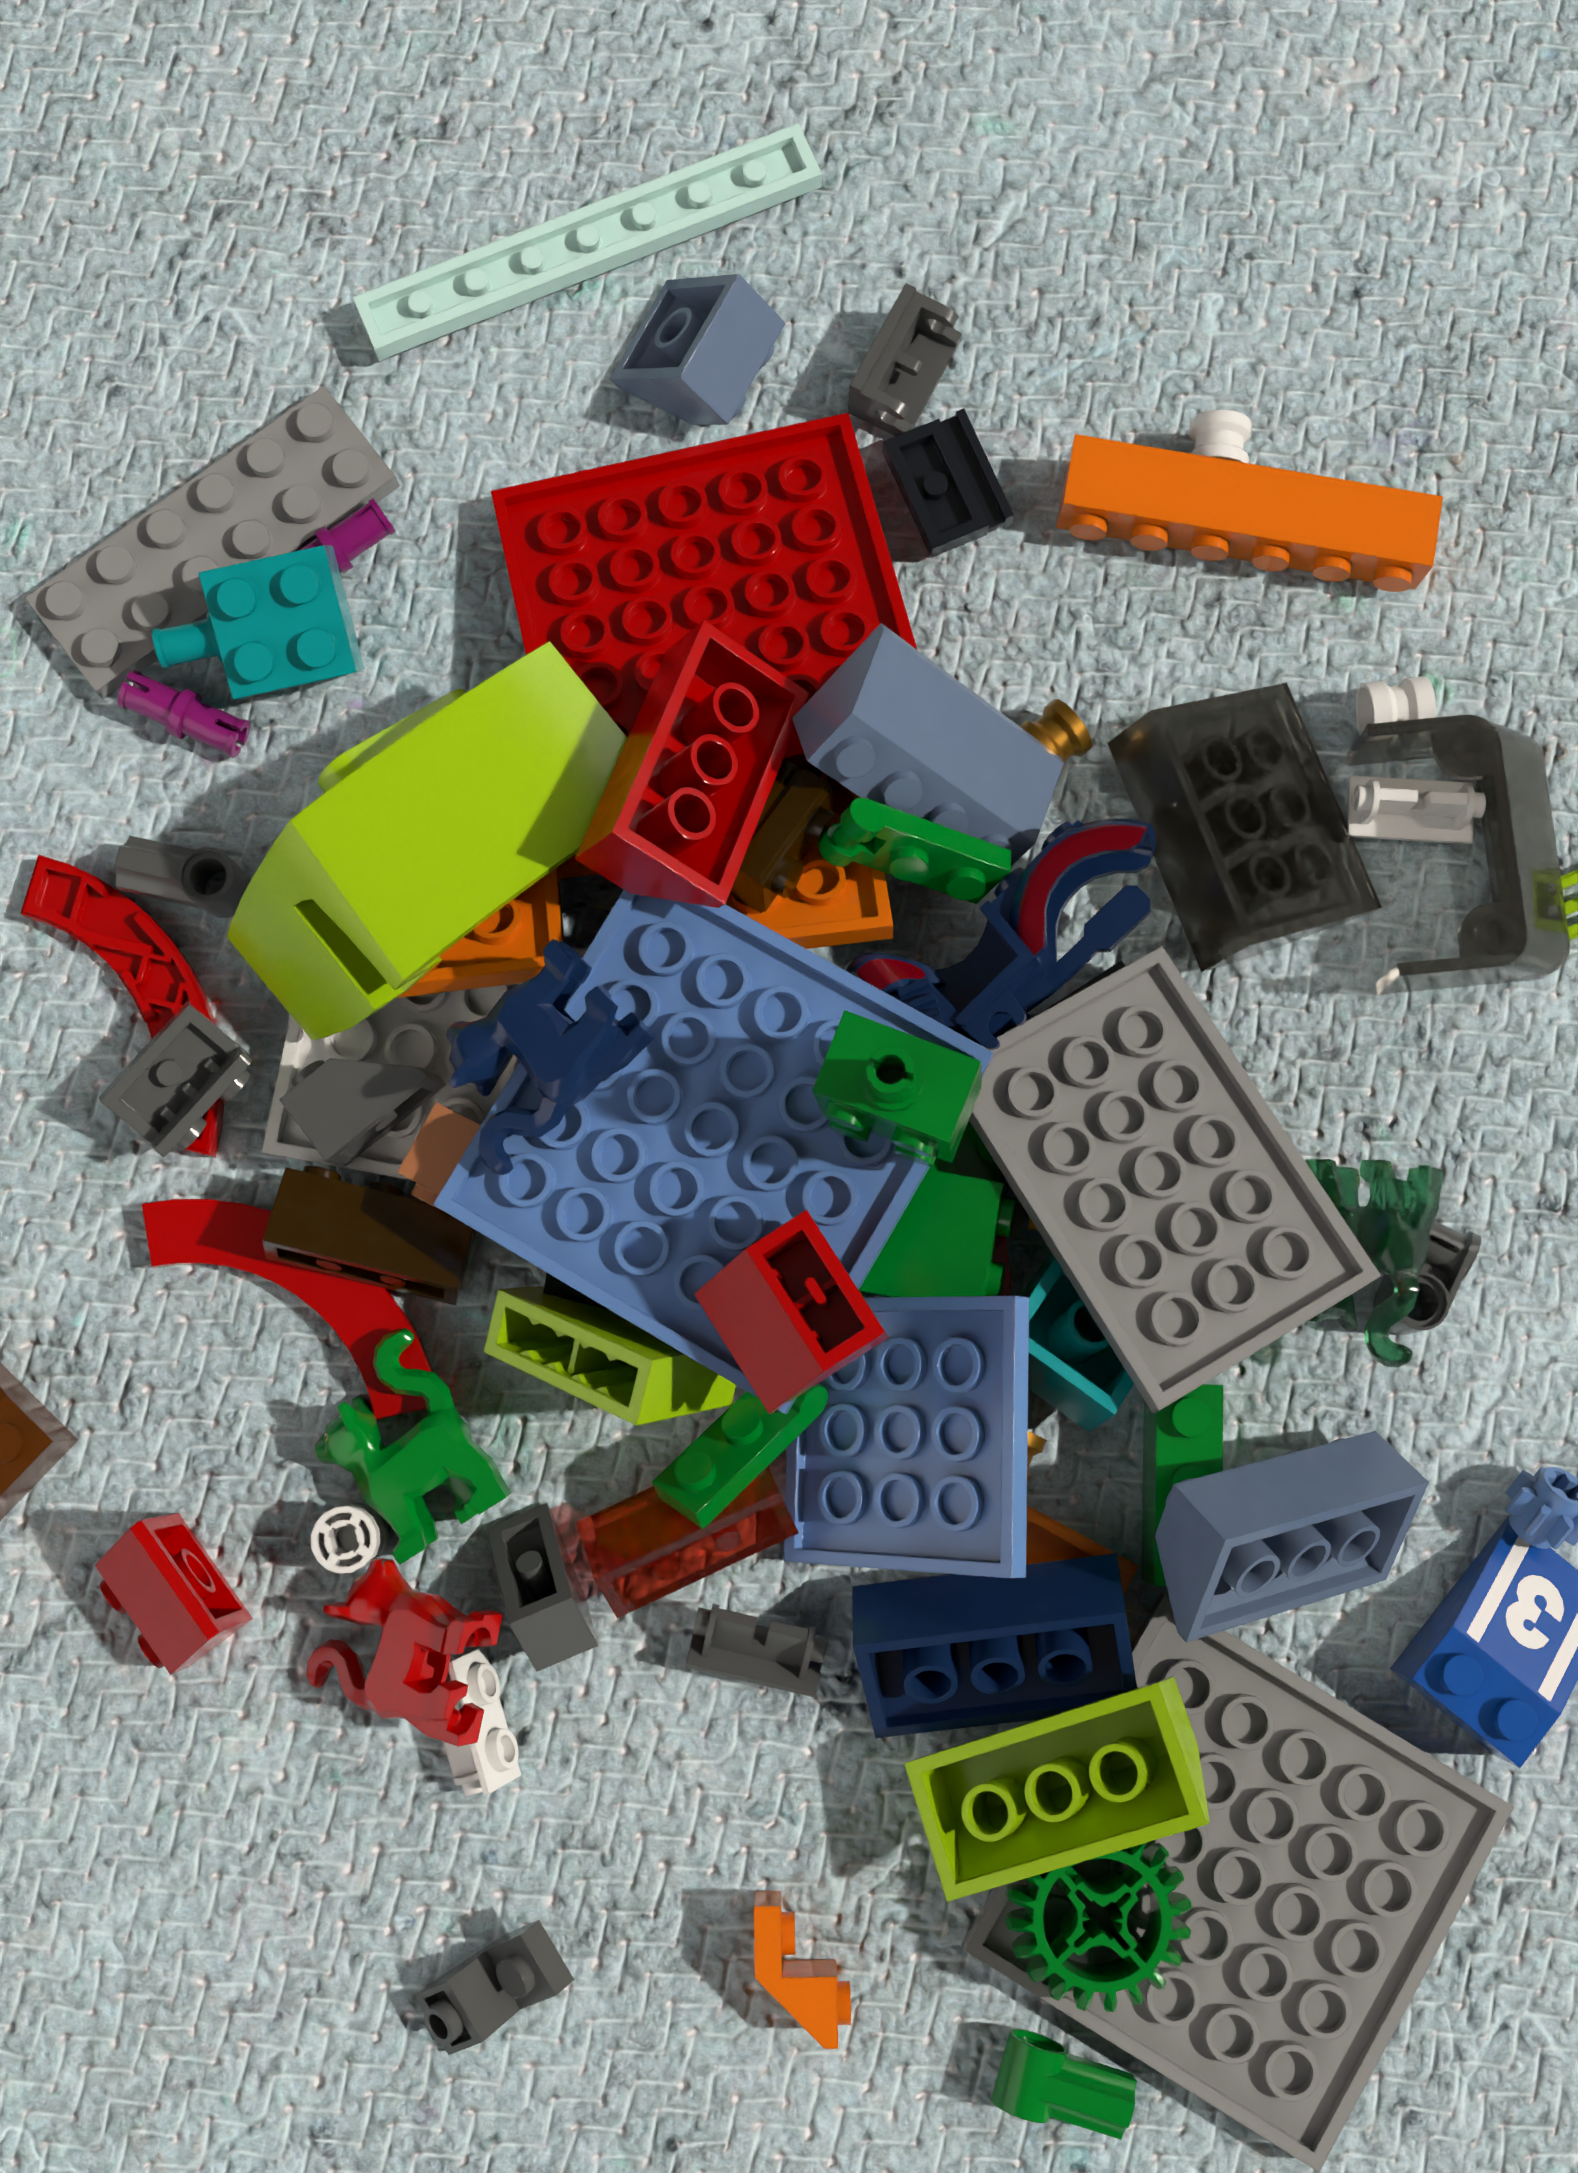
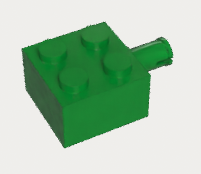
M844 1010L812 1092L823 1116L831 1120L829 1128L863 1142L868 1141L871 1133L890 1139L896 1145L894 1149L896 1154L913 1162L933 1167L936 1158L950 1163L953 1162L982 1087L981 1061Z

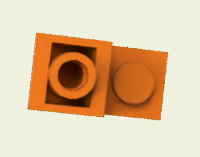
M755 1891V1979L824 2049H838V2025H851L850 1981H837L835 1959L782 1960V1955H795V1912H781V1891Z

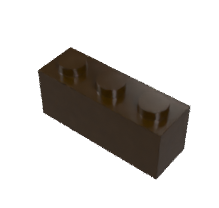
M305 1166L303 1171L285 1167L262 1241L266 1259L456 1306L476 1230L426 1202L404 1197L405 1193L401 1189L387 1183L368 1182L366 1187L343 1182L339 1174L323 1167Z

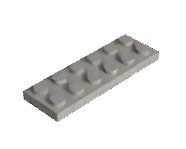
M323 385L30 593L25 599L95 692L104 699L120 688L123 682H128L126 676L132 670L142 672L158 660L152 638L153 629H164L207 619V612L209 611L198 572L299 551L318 538L315 531L325 525L328 530L369 503L370 499L373 498L377 503L400 487L390 468Z

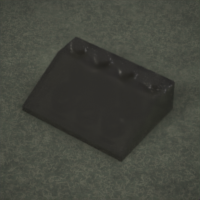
M1287 682L1150 710L1107 742L1138 820L1149 823L1154 828L1156 845L1153 856L1201 972L1251 958L1382 908L1352 837H1347V823Z

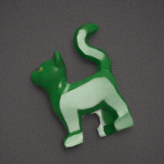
M407 1328L394 1329L382 1337L374 1350L373 1366L379 1381L396 1394L422 1396L425 1399L427 1413L424 1418L402 1437L385 1446L375 1415L371 1411L365 1397L359 1395L352 1399L351 1406L347 1402L337 1406L340 1414L326 1425L324 1434L315 1444L317 1458L325 1464H336L351 1472L364 1502L381 1515L399 1537V1541L392 1554L399 1565L426 1549L427 1545L439 1538L435 1520L431 1516L423 1498V1495L442 1484L451 1489L456 1498L452 1511L461 1525L476 1514L480 1515L511 1494L492 1457L472 1440L470 1427L456 1410L449 1387L434 1372L420 1369H405L399 1363L400 1354L414 1340V1333Z

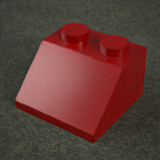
M179 1513L138 1521L95 1564V1567L104 1578L100 1582V1589L108 1603L120 1614L128 1613L142 1633L137 1637V1640L144 1655L157 1668L165 1666L170 1675L191 1666L253 1619Z

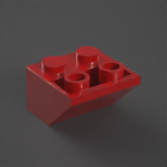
M807 1209L747 1247L694 1293L769 1414L889 1338Z

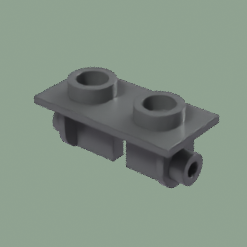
M713 1603L711 1610L698 1607L685 1668L810 1697L816 1696L821 1664L824 1661L828 1637L816 1634L817 1627L810 1626L807 1629L772 1620L769 1627L756 1625L758 1617L720 1609L718 1604Z

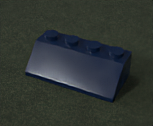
M1117 1553L1026 1564V1577L1024 1578L946 1574L852 1586L853 1649L875 1738L1037 1720L1137 1688Z

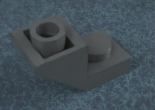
M537 1920L503 1935L425 1986L414 1997L424 2012V2022L427 2030L437 2042L443 2045L448 2055L482 2043L519 2010L556 1996L574 1978L540 1920Z

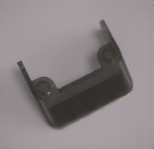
M1469 714L1367 724L1347 753L1348 766L1434 758L1438 767L1448 776L1458 780H1476L1477 792L1484 793L1486 798L1485 811L1481 821L1492 895V903L1477 906L1460 923L1458 929L1460 957L1397 963L1376 982L1377 995L1538 980L1558 970L1568 958L1570 939L1545 761L1538 743L1524 733Z

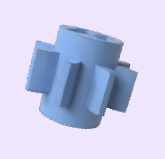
M1540 1467L1534 1476L1522 1470L1505 1492L1512 1499L1505 1508L1506 1512L1510 1514L1509 1522L1512 1529L1521 1539L1537 1548L1547 1549L1552 1547L1553 1549H1558L1564 1540L1575 1546L1578 1542V1479L1566 1470L1557 1467H1548L1546 1469Z

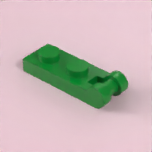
M867 798L855 799L841 814V823H835L830 826L818 843L822 857L834 866H848L853 861L893 875L897 879L910 881L948 894L955 899L965 900L974 904H978L1011 872V850Z
M816 1384L796 1398L787 1414L781 1411L769 1414L760 1399L746 1391L652 1481L659 1498L702 1530L705 1529L822 1413L827 1404V1390L822 1385Z

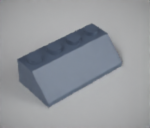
M882 623L792 718L806 760L861 798L879 802L1011 850V867L1036 843L1064 765L1060 756Z
M1376 1431L1346 1439H1336L1331 1443L1297 1452L1290 1451L1282 1456L1252 1464H1241L1232 1469L1203 1477L1188 1478L1180 1483L1173 1484L1172 1490L1166 1498V1506L1157 1528L1155 1539L1177 1633L1185 1642L1193 1641L1386 1580L1429 1481Z

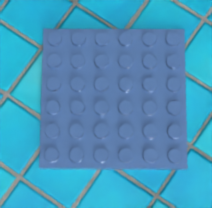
M623 890L583 956V959L592 969L585 982L579 986L569 1000L565 1011L575 1021H578L586 1011V994L596 986L602 987L608 991L611 999L618 1006L613 1020L617 1026L620 1020L630 1012H633L656 1037L628 1066L602 1080L584 1100L570 1106L559 1125L542 1137H523L514 1134L507 1136L503 1142V1147L510 1157L513 1170L508 1174L500 1175L491 1172L481 1159L478 1150L480 1130L491 1115L509 1107L536 1110L543 1098L521 1062H519L433 1205L759 1398L694 1293L747 1247L806 1209L859 1290L930 1168L894 1152L896 1145L890 1139L871 1133L868 1141L863 1142L845 1136L828 1127L831 1120L823 1116L812 1090L844 1010L980 1060L982 1076L993 1059V1052L726 904L720 908L630 894ZM796 1398L778 1410L787 1414Z

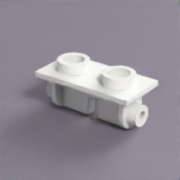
M1350 775L1348 777L1347 837L1472 844L1473 818H1482L1486 806L1485 794L1475 792L1473 783Z
M480 1647L456 1659L451 1657L445 1681L457 1680L468 1685L467 1695L461 1698L455 1705L457 1710H460L467 1703H474L484 1709L477 1743L457 1747L444 1742L454 1777V1785H462L465 1796H471L483 1792V1795L490 1794L521 1776L518 1765V1745L514 1735L508 1729L499 1698V1678L495 1669L489 1663L485 1647Z

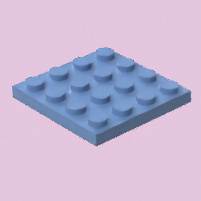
M1029 1297L864 1298L889 1338L818 1383L825 1387L828 1392L827 1404L822 1413L787 1447L784 1562L998 1578L1026 1577Z

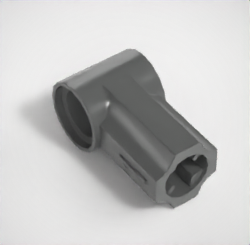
M129 836L127 842L119 847L114 864L116 871L115 887L120 891L200 908L217 918H230L234 916L239 902L251 881L250 877L240 866L218 849L202 847L195 850ZM226 872V881L223 887L216 893L206 895L205 887L208 880L216 873Z

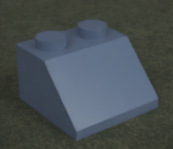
M740 274L666 280L609 380L618 388L691 425H728L731 419L743 408L746 401V392L758 371L772 357L774 343L786 323Z

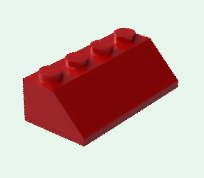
M703 620L665 652L575 859L630 894L715 908L725 905L795 731L792 718L805 705L809 692Z

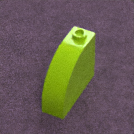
M544 1286L498 1289L484 1348V1353L636 1426L732 1404L736 1389L734 1383L611 1310L544 1294Z

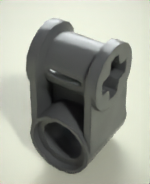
M1419 1206L1404 1225L1396 1242L1393 1258L1375 1293L1373 1309L1379 1324L1387 1331L1398 1335H1408L1430 1330L1441 1324L1448 1315L1462 1280L1471 1269L1481 1245V1236L1470 1231L1463 1235L1431 1219V1211ZM1405 1287L1412 1289L1421 1299L1422 1311L1417 1320L1409 1318L1401 1309L1400 1296Z

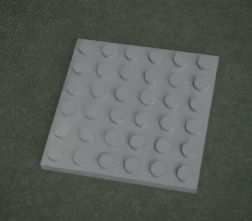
M1160 1592L1131 1644L1137 1688L1166 1678L1175 1677L1198 1743L1210 1819L1208 1825L1147 1842L1144 1848L1145 1850L1150 1845L1161 1843L1169 1852L1166 1863L1162 1868L1176 1866L1184 1876V1881L1172 1892L1186 1894L1191 1901V1910L1172 1918L1186 1923L1191 1930V1934L1188 1940H1169L1168 1943L1181 1955V1966H1170L1160 1961L1157 1968L1166 1981L1164 1989L1153 1987L1146 1977L1137 1984L1143 1996L1141 2004L1134 2005L1125 1990L1117 1991V2006L1114 2012L1105 2011L1099 1997V1992H1094L1091 2004L1087 2010L1078 2009L1074 2003V1986L1059 2001L1053 1999L1048 1992L1051 1975L1042 1981L1034 1983L1026 1972V1968L1033 1957L1016 1958L1011 1944L1024 1932L1008 1930L1005 1924V1914L1012 1910L1024 1908L1007 1899L1005 1894L1006 1887L1011 1884L1028 1885L1029 1882L1025 1879L993 1888L962 1945L964 1951L1320 2172L1514 1806L1226 1631L1185 1642L1177 1633L1170 1599L1167 1595ZM1091 1859L1080 1862L1072 1867L1085 1878L1096 1880L1104 1878L1114 1869L1121 1873L1128 1865L1112 1859ZM1057 1881L1052 1886L1044 1907L1043 1924L1048 1941L1060 1931L1058 1923L1063 1919L1069 1907V1898ZM1146 1884L1135 1893L1139 1900L1133 1905L1127 1917L1128 1930L1137 1941L1141 1939L1146 1929L1150 1914V1897ZM1076 1890L1086 1906L1084 1910L1089 1918L1094 1917L1100 1923L1104 1922L1113 1933L1117 1934L1118 1931L1109 1918L1110 1913L1106 1906L1098 1905L1095 1900L1091 1902L1081 1890ZM1100 1945L1088 1949L1081 1956L1074 1952L1069 1959L1085 1964H1103L1114 1961L1121 1956L1112 1948Z

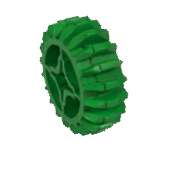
M1146 1843L1093 1858L1112 1859L1128 1865L1121 1873L1114 1869L1102 1879L1092 1880L1085 1878L1072 1867L1076 1865L1073 1864L1026 1878L1025 1880L1029 1882L1028 1885H1007L1005 1891L1007 1899L1016 1905L1024 1907L1012 1910L1004 1916L1008 1930L1024 1932L1011 1944L1016 1958L1033 1957L1026 1968V1972L1034 1983L1042 1981L1051 1975L1048 1992L1053 1999L1059 2001L1074 1986V2003L1078 2009L1087 2010L1091 2004L1094 1992H1099V1997L1105 2011L1114 2012L1117 2006V1991L1125 1990L1134 2005L1141 2004L1143 1996L1137 1984L1146 1977L1153 1987L1164 1989L1166 1981L1157 1968L1160 1961L1170 1966H1181V1955L1168 1943L1169 1940L1183 1941L1190 1938L1191 1930L1187 1924L1172 1917L1191 1910V1901L1186 1894L1172 1892L1184 1881V1876L1176 1866L1162 1868L1166 1863L1169 1852L1161 1843L1150 1845L1145 1850ZM1057 1881L1069 1898V1907L1063 1919L1058 1923L1060 1931L1048 1941L1043 1924L1044 1907L1047 1896ZM1146 1884L1150 1897V1914L1146 1929L1141 1939L1137 1941L1128 1930L1127 1917L1133 1905L1139 1900L1135 1893ZM1076 1890H1081L1091 1902L1095 1900L1098 1905L1106 1906L1110 1913L1109 1918L1118 1931L1117 1934L1113 1933L1104 1922L1100 1923L1094 1917L1089 1918L1084 1910L1086 1906ZM1100 1945L1112 1948L1121 1956L1114 1961L1103 1964H1085L1069 1959L1074 1952L1081 1956L1088 1949Z

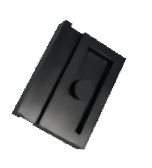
M964 408L956 411L955 416L940 422L937 419L883 441L882 453L931 558L986 536L988 531L999 526L1005 528L1012 525L1014 513Z

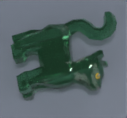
M1306 1159L1305 1162L1378 1272L1391 1278L1394 1286L1393 1294L1371 1312L1364 1328L1365 1344L1375 1361L1386 1367H1401L1412 1360L1413 1351L1404 1345L1392 1342L1389 1338V1331L1394 1324L1401 1321L1415 1307L1419 1293V1272L1427 1259L1429 1233L1439 1210L1443 1170L1429 1165H1418V1168H1409L1407 1180L1404 1181L1396 1178L1391 1162L1387 1160H1362L1358 1171V1169L1353 1167L1336 1166V1161L1331 1159ZM1360 1176L1369 1184L1370 1197L1367 1206H1359L1358 1188L1360 1186ZM1353 1294L1309 1321L1312 1323H1320L1324 1319L1337 1321L1345 1330L1357 1331L1358 1323Z

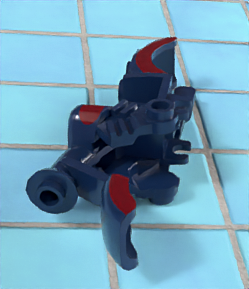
M1105 819L1085 824L1077 820L1073 825L1070 822H1065L1051 832L1042 844V851L1025 870L1022 867H1018L1010 872L996 887L994 892L996 898L992 902L987 900L979 908L987 918V923L978 945L963 961L948 968L933 970L930 966L918 961L882 953H865L853 958L846 965L845 971L986 1049L996 1050L1000 1047V1041L997 1037L1003 1035L1008 1029L1021 1026L1030 1020L1029 1011L1064 986L1097 953L1111 952L1151 913L1150 898L1137 885L1124 886L1084 924V936L1057 961V928L1061 913L1069 900L1080 888L1095 879L1118 873H1138L1147 868L1151 862L1156 845L1154 828L1149 823L1130 819Z

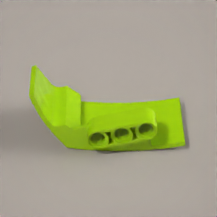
M549 641L470 691L466 692L464 689H456L350 748L329 763L318 779V786L323 790L324 794L290 819L277 837L248 884L233 916L226 937L311 1040L326 1038L348 1030L408 991L442 961L440 958L442 953L541 878L577 854L628 738Z

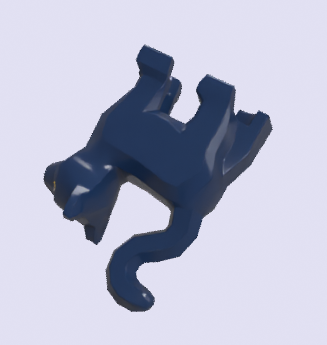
M554 939L543 950L545 966L536 976L504 992L485 1018L473 1022H456L450 1025L446 1033L451 1046L449 1061L456 1070L449 1080V1084L453 1088L473 1083L476 1085L477 1091L482 1096L487 1097L491 1094L513 1055H515L543 1096L536 1110L509 1107L491 1115L480 1130L478 1150L481 1159L491 1172L500 1175L508 1174L513 1170L510 1157L503 1147V1142L507 1136L514 1134L523 1137H542L559 1125L570 1106L584 1100L602 1080L628 1066L656 1037L633 1012H630L620 1020L617 1026L613 1020L618 1006L613 1002L608 991L598 986L586 994V1011L578 1021H575L565 1009L573 994L589 976L592 967L573 947Z

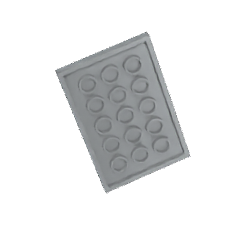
M1163 946L1031 1018L1023 1025L1017 1026L997 1037L1000 1041V1047L996 1050H990L993 1052V1059L982 1076V1087L969 1121L1153 1414L1381 1277Z

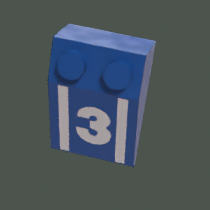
M1507 1516L1390 1669L1490 1753L1521 1768L1561 1715L1578 1681V1570L1553 1549L1537 1548L1521 1539L1512 1529L1509 1516Z

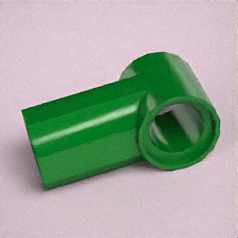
M1014 2028L1010 2029L991 2101L999 2109L1023 2120L1047 2123L1049 2118L1052 2117L1121 2140L1123 2133L1129 2128L1134 2111L1137 2080L1132 2073L1069 2054L1063 2045L1049 2037L1029 2030Z

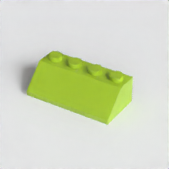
M1174 1676L904 1763L947 1902L1210 1823L1198 1743Z

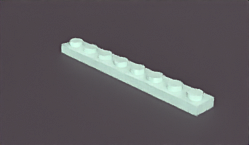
M799 123L374 288L354 296L353 300L377 358L381 361L821 188L822 173Z

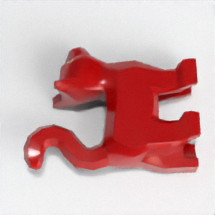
M373 1559L366 1573L353 1580L345 1601L328 1603L323 1607V1613L330 1617L359 1625L380 1626L382 1628L377 1653L368 1677H366L360 1656L347 1643L341 1640L329 1639L313 1651L307 1662L306 1676L309 1684L315 1688L323 1687L332 1667L335 1666L345 1697L363 1710H373L382 1719H406L424 1735L457 1747L477 1743L484 1709L474 1703H467L460 1710H457L455 1705L461 1698L467 1695L468 1685L457 1680L445 1681L452 1654H462L465 1647L497 1645L502 1614L492 1610L471 1611L466 1616L440 1595L413 1590L392 1559Z

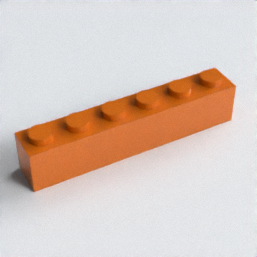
M1075 434L1067 459L1056 528L1069 530L1073 536L1083 540L1093 541L1110 537L1128 540L1134 547L1142 550L1157 551L1169 547L1191 551L1194 557L1206 561H1220L1225 558L1251 561L1254 567L1265 571H1282L1292 568L1310 571L1314 577L1324 581L1338 582L1351 578L1373 582L1376 588L1383 591L1401 592L1408 589H1416L1433 567L1443 496Z

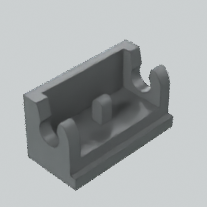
M905 283L850 383L849 414L894 436L914 429L961 342L962 333L953 328L959 316L949 307L917 292L915 287Z

